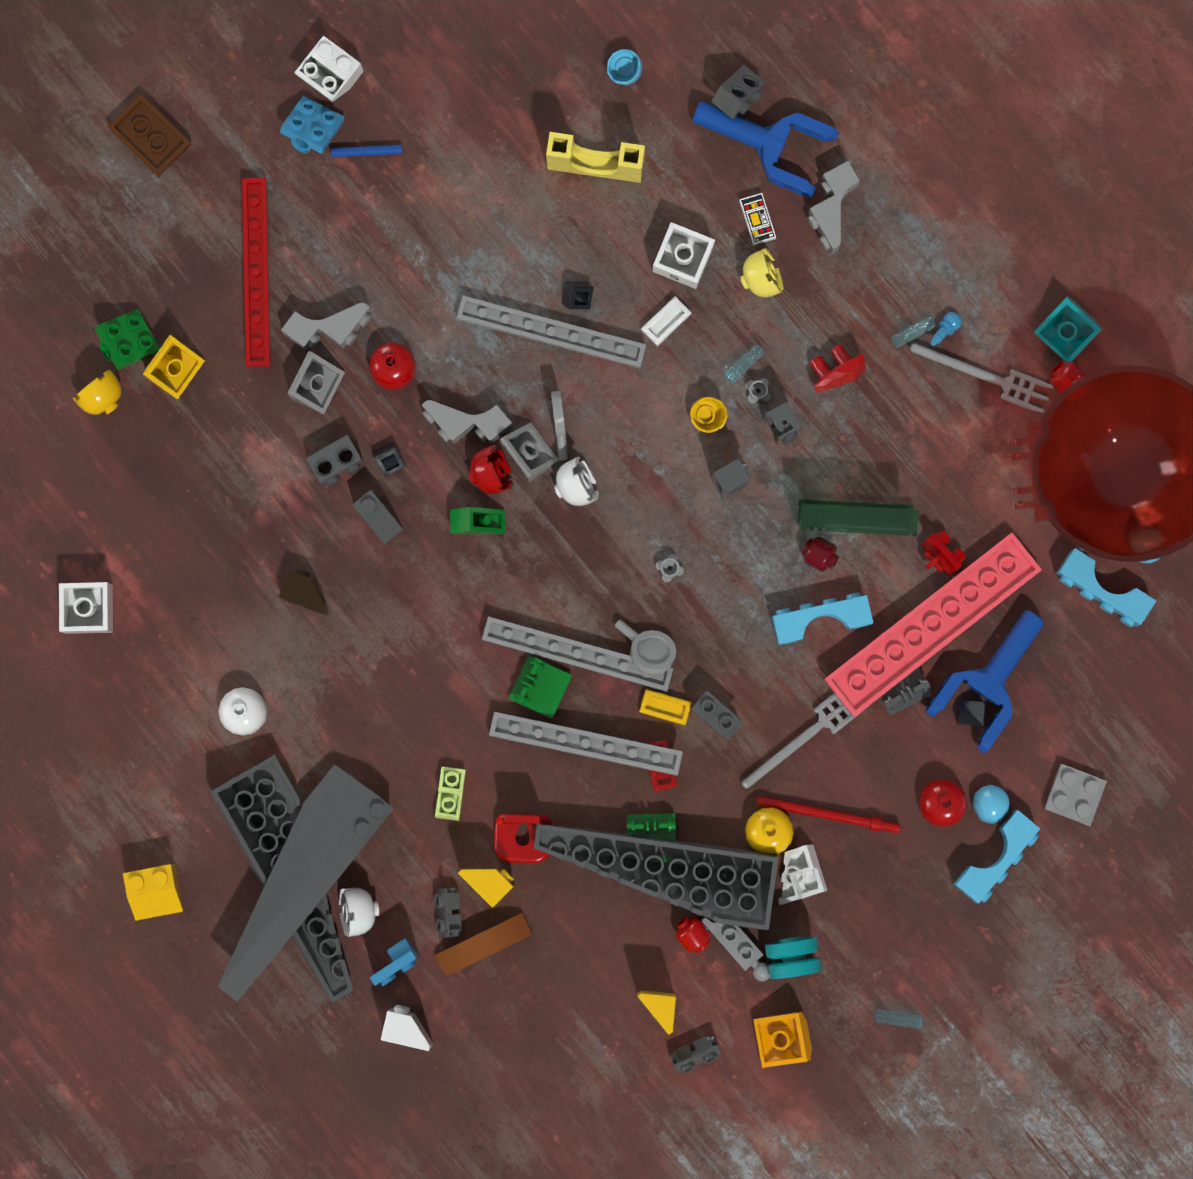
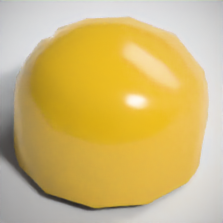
M703 397L693 403L690 410L691 423L697 430L705 433H712L722 429L728 418L727 408L721 400L715 397Z

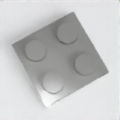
M1060 764L1044 809L1086 826H1091L1107 781Z

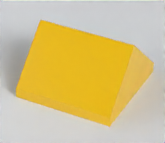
M169 335L143 372V375L168 394L179 399L205 360Z
M639 991L637 993L638 998L667 1034L670 1035L673 1032L675 994Z

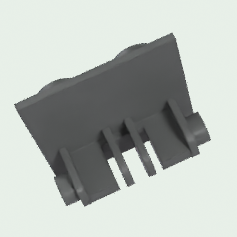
M917 668L883 694L880 699L889 716L932 695V692L929 689V682L927 679H924L921 671Z

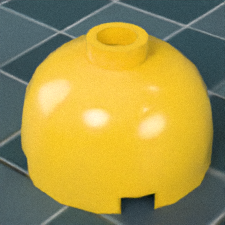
M110 369L103 373L104 376L101 379L96 378L73 398L83 411L92 415L106 412L108 415L118 407L116 402L121 397L122 389L120 382Z
M772 807L762 808L753 813L748 819L745 828L746 840L750 847L764 854H779L785 851L791 844L794 834L793 824L789 817L781 810Z

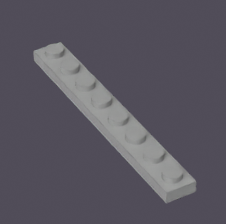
M462 296L457 314V320L638 369L641 367L646 349V344L467 296Z
M489 616L482 637L483 641L666 692L673 672V668L670 667L660 674L645 673L634 665L631 656Z
M494 712L489 733L491 737L674 776L679 775L683 752L498 712Z

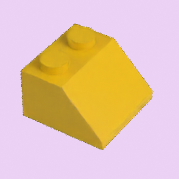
M176 864L123 873L127 899L135 921L184 911Z
M461 869L458 872L492 908L515 886L512 883L514 878L505 869L502 871L499 869Z

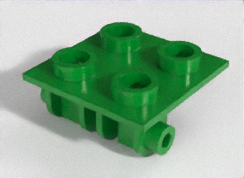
M528 655L509 699L552 719L572 675Z
M675 813L627 815V834L676 840ZM675 856L664 857L665 862H670ZM651 858L648 860L652 862H660V860L657 858Z

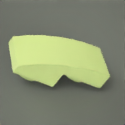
M449 767L441 768L435 818L459 821L466 770Z

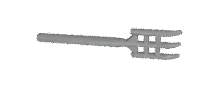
M916 343L910 347L913 353L990 383L1000 385L1004 392L1001 394V399L1031 411L1045 412L1044 409L1028 402L1030 397L1049 401V397L1034 392L1033 389L1035 384L1053 389L1054 387L1051 384L1013 369L1010 370V376L1003 379L996 374ZM1015 377L1020 378L1018 385L1013 383ZM1025 381L1030 382L1028 389L1023 387ZM1010 389L1016 390L1013 397L1008 395ZM1020 393L1026 394L1023 401L1018 399Z
M835 693L814 708V712L819 714L818 722L806 729L742 781L744 788L748 789L816 735L822 728H830L831 733L835 734L854 719ZM834 700L839 705L836 709L830 704ZM825 707L831 712L827 716L822 711ZM842 711L847 714V717L844 719L839 715ZM834 717L839 722L836 726L830 721Z

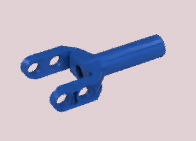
M704 101L699 102L692 119L693 123L757 149L763 169L770 183L808 198H812L815 187L808 180L775 167L791 128L824 142H835L839 135L837 129L800 113H795L775 124L764 127L740 116L732 119L720 108Z
M1025 610L987 666L981 669L950 674L925 712L934 717L939 711L944 709L962 681H965L964 684L993 705L1000 706L979 737V743L976 748L985 754L1013 716L1005 681L1044 626L1043 619L1035 613Z

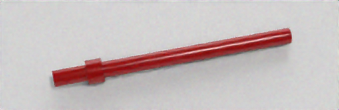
M758 796L756 803L758 806L772 807L783 811L868 827L871 831L880 832V830L898 834L900 832L901 824L882 821L880 817L872 816V818L762 796Z

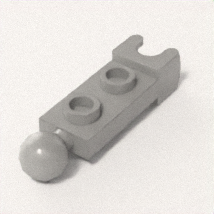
M706 917L701 919L704 925L745 971L751 966L756 980L763 982L770 978L769 965L758 960L763 954L739 926L711 922Z

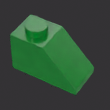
M477 507L450 510L451 534H505V510Z

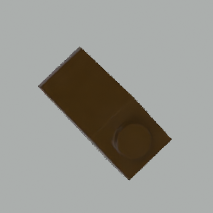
M296 569V572L289 571L279 598L327 616L328 609L315 581L309 578L310 573L300 569Z

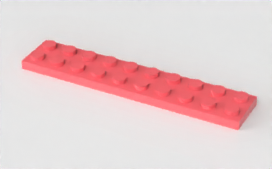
M1010 533L826 677L824 681L854 718L1042 569L1016 536Z

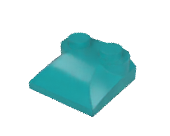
M1067 296L1034 333L1067 363L1072 362L1102 330V327L1079 304Z

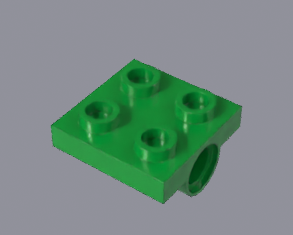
M138 309L102 323L95 328L101 340L100 349L103 356L108 361L112 360L117 371L156 355L160 349Z

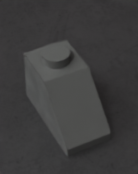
M371 490L352 504L384 544L388 543L403 530Z

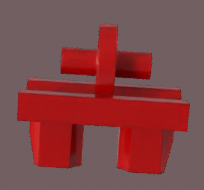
M941 531L936 535L933 533L920 545L926 551L924 556L930 561L925 565L927 570L934 566L938 572L943 570L949 577L962 566L961 563L966 555L959 548H956L953 552L949 551L945 545L951 540L945 531Z

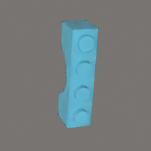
M1076 548L1072 549L1056 573L1060 577L1059 581L1070 588L1072 586L1081 590L1079 592L1081 596L1090 601L1092 599L1100 603L1099 607L1107 613H1116L1121 617L1120 621L1129 627L1133 625L1136 627L1140 626L1156 603V600L1137 588L1125 594L1107 592L1096 580L1094 573L1095 560Z
M860 592L846 595L847 600L837 602V598L823 600V605L814 607L813 603L800 605V610L791 612L790 608L776 611V615L772 616L771 619L777 645L801 641L808 623L822 616H829L839 620L847 630L872 625L873 619L867 595L861 596Z
M1014 810L999 828L1004 840V849L999 860L986 868L968 866L953 883L954 886L975 903L979 904L980 901L984 903L993 893L991 888L996 882L1000 884L1007 877L1008 872L1006 870L1011 864L1016 865L1024 856L1022 853L1023 849L1027 845L1031 847L1039 837L1037 832L1040 828L1018 810Z

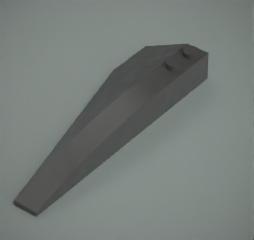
M275 755L208 793L262 888H264L301 809L299 797ZM325 894L291 937L329 1000L333 1003L353 991Z
M335 764L303 802L245 930L218 984V988L236 1002H238L394 810L377 794Z
M537 824L534 848L594 871L599 875L616 880L621 884L653 897L668 901L673 905L688 909L720 924L769 930L779 854H764L751 850L679 840ZM675 856L670 862H665L664 857ZM651 858H657L660 860V862H652L648 860Z

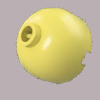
M766 248L755 252L746 259L743 265L744 275L740 277L745 289L749 288L754 295L764 298L777 295L784 290L780 271L774 267L772 261L775 260Z

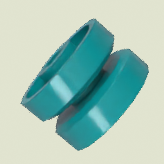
M817 936L792 937L765 944L767 958H782V961L768 966L770 979L797 977L823 971L821 958L816 956L805 957L806 954L819 950Z

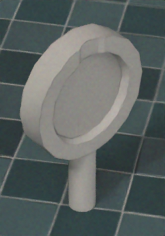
M561 391L551 392L558 456L559 460H567L568 451Z
M621 619L617 621L615 627L633 641L630 656L638 669L649 674H660L673 665L676 657V647L668 635L654 630L638 634Z

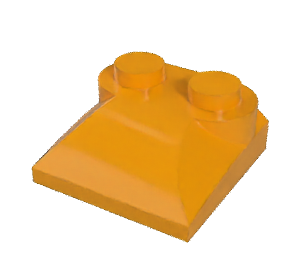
M802 1012L753 1019L762 1068L811 1060V1040L807 1020Z

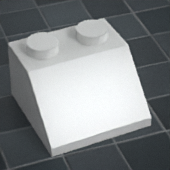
M396 1005L387 1011L381 1036L382 1041L426 1051L432 1048L433 1042L416 1014L410 1012V1007Z

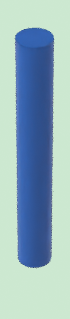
M402 144L331 148L332 157L403 154Z

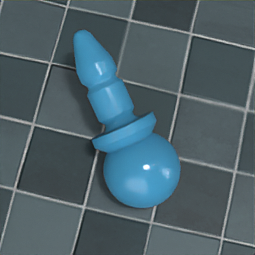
M949 312L944 316L943 321L939 323V330L931 340L932 346L940 343L946 335H952L955 330L960 328L962 319L958 313Z

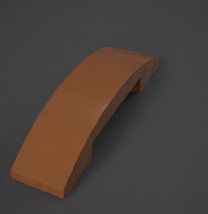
M520 913L435 956L446 977L532 935V932L523 913Z

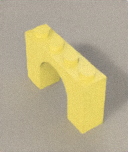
M550 132L546 153L547 169L641 183L645 146L621 142L619 151H595L576 145L574 143V135Z

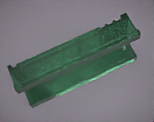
M799 499L797 525L800 530L806 531V528L809 527L811 531H814V527H816L819 531L825 528L826 531L904 536H909L910 533L912 536L917 537L919 510L914 509V505Z

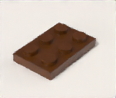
M141 94L108 126V129L158 178L192 145Z

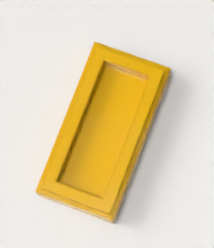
M646 689L639 712L685 726L692 702Z

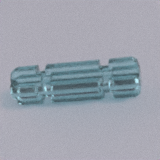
M927 316L921 322L918 321L902 330V333L898 332L891 337L893 345L899 348L906 341L910 342L924 334L925 331L928 332L936 326L935 321L931 316Z
M755 344L749 350V353L746 352L733 364V368L730 367L724 373L725 378L730 383L738 379L739 374L742 375L755 363L756 359L758 360L764 355V350L761 346Z
M878 1009L875 1013V1022L882 1024L888 1022L889 1025L911 1026L912 1028L920 1029L923 1025V1017L915 1014L910 1016L908 1013L894 1011L888 1013L886 1010Z

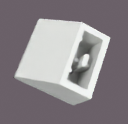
M323 36L295 71V74L333 102L350 90L364 71L360 62Z

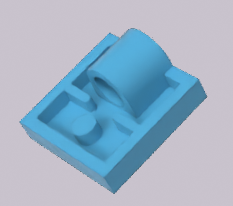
M302 96L281 126L280 133L291 138L293 147L299 152L308 153L313 149L322 154L344 123L345 117Z
M406 938L387 950L393 962L370 977L374 985L381 983L384 986L397 977L395 972L401 969L404 973L417 964L415 959L419 957V954L415 948L413 949Z

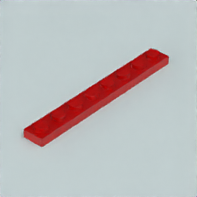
M245 178L242 179L246 367H271L267 179Z

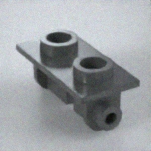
M457 887L436 889L437 894L434 896V904L438 908L436 929L439 936H460V931H462L461 914H452V910L460 909V897Z
M707 1035L694 1041L693 1044L696 1050L691 1052L688 1044L673 1050V1054L669 1056L677 1074L680 1072L688 1073L694 1070L696 1065L703 1062L710 1063L718 1058L721 1051L714 1035L710 1037Z

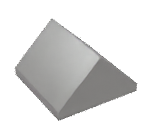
M308 351L287 394L292 400L324 414L345 372L313 352Z
M532 423L500 439L501 445L528 482H531L559 461Z

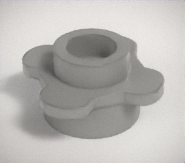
M767 379L749 380L746 383V388L749 392L747 399L750 403L754 404L756 401L761 400L768 402L770 400L771 394L768 393L769 381Z
M674 554L656 563V569L660 570L664 582H670L673 577L681 576L684 572L683 567L679 566L677 562V556ZM668 566H671L672 570L669 571L667 569Z

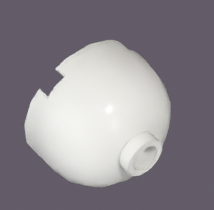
M580 457L569 460L559 468L556 476V485L554 486L558 497L563 498L567 503L574 506L590 504L599 497L598 490L594 492L592 484H596L593 473L584 460L579 462Z
M244 687L233 689L225 694L218 710L223 726L231 733L242 736L253 734L265 723L268 713L266 702L262 696L255 690Z
M361 888L340 889L338 903L342 905V914L339 913L344 934L350 937L366 933L372 928L375 916H379L377 901L373 902L371 895Z

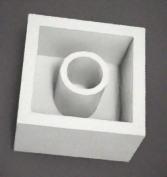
M671 222L653 264L652 272L697 289L714 248L715 240Z
M108 582L59 583V632L65 634L113 633V585Z

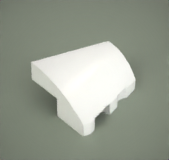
M813 844L785 852V871L781 878L783 888L782 896L779 898V905L828 891Z

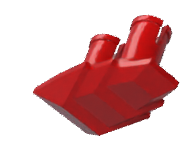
M837 345L830 352L838 363V366L832 371L822 356L814 358L810 362V366L819 377V381L814 384L815 392L826 391L856 381L866 369L864 354L851 359L844 346Z

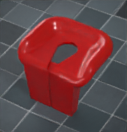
M504 813L498 815L494 825L495 854L502 861L509 863L543 862L549 854L534 848L537 824L552 825L551 819L546 815ZM520 824H527L530 841L525 846H521L516 842V834Z

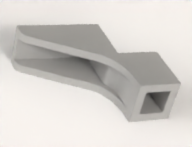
M849 161L823 174L822 183L820 184L826 196L830 195L831 197L810 208L809 217H807L812 229L818 230L821 236L819 241L824 250L828 249L831 254L837 252L841 244V201L847 193L857 188L860 182Z
M359 303L322 320L307 319L295 311L281 331L305 351L309 347L313 348L318 343L320 333L344 349L346 345L350 346L357 337L356 332L360 326L365 327L372 317L370 313L372 311L365 303Z
M427 400L422 404L425 410L422 413L430 424L435 422L440 429L437 432L445 442L450 440L455 444L476 426L477 429L474 432L483 442L487 440L492 444L512 427V422L497 405L485 413L469 415L432 400Z

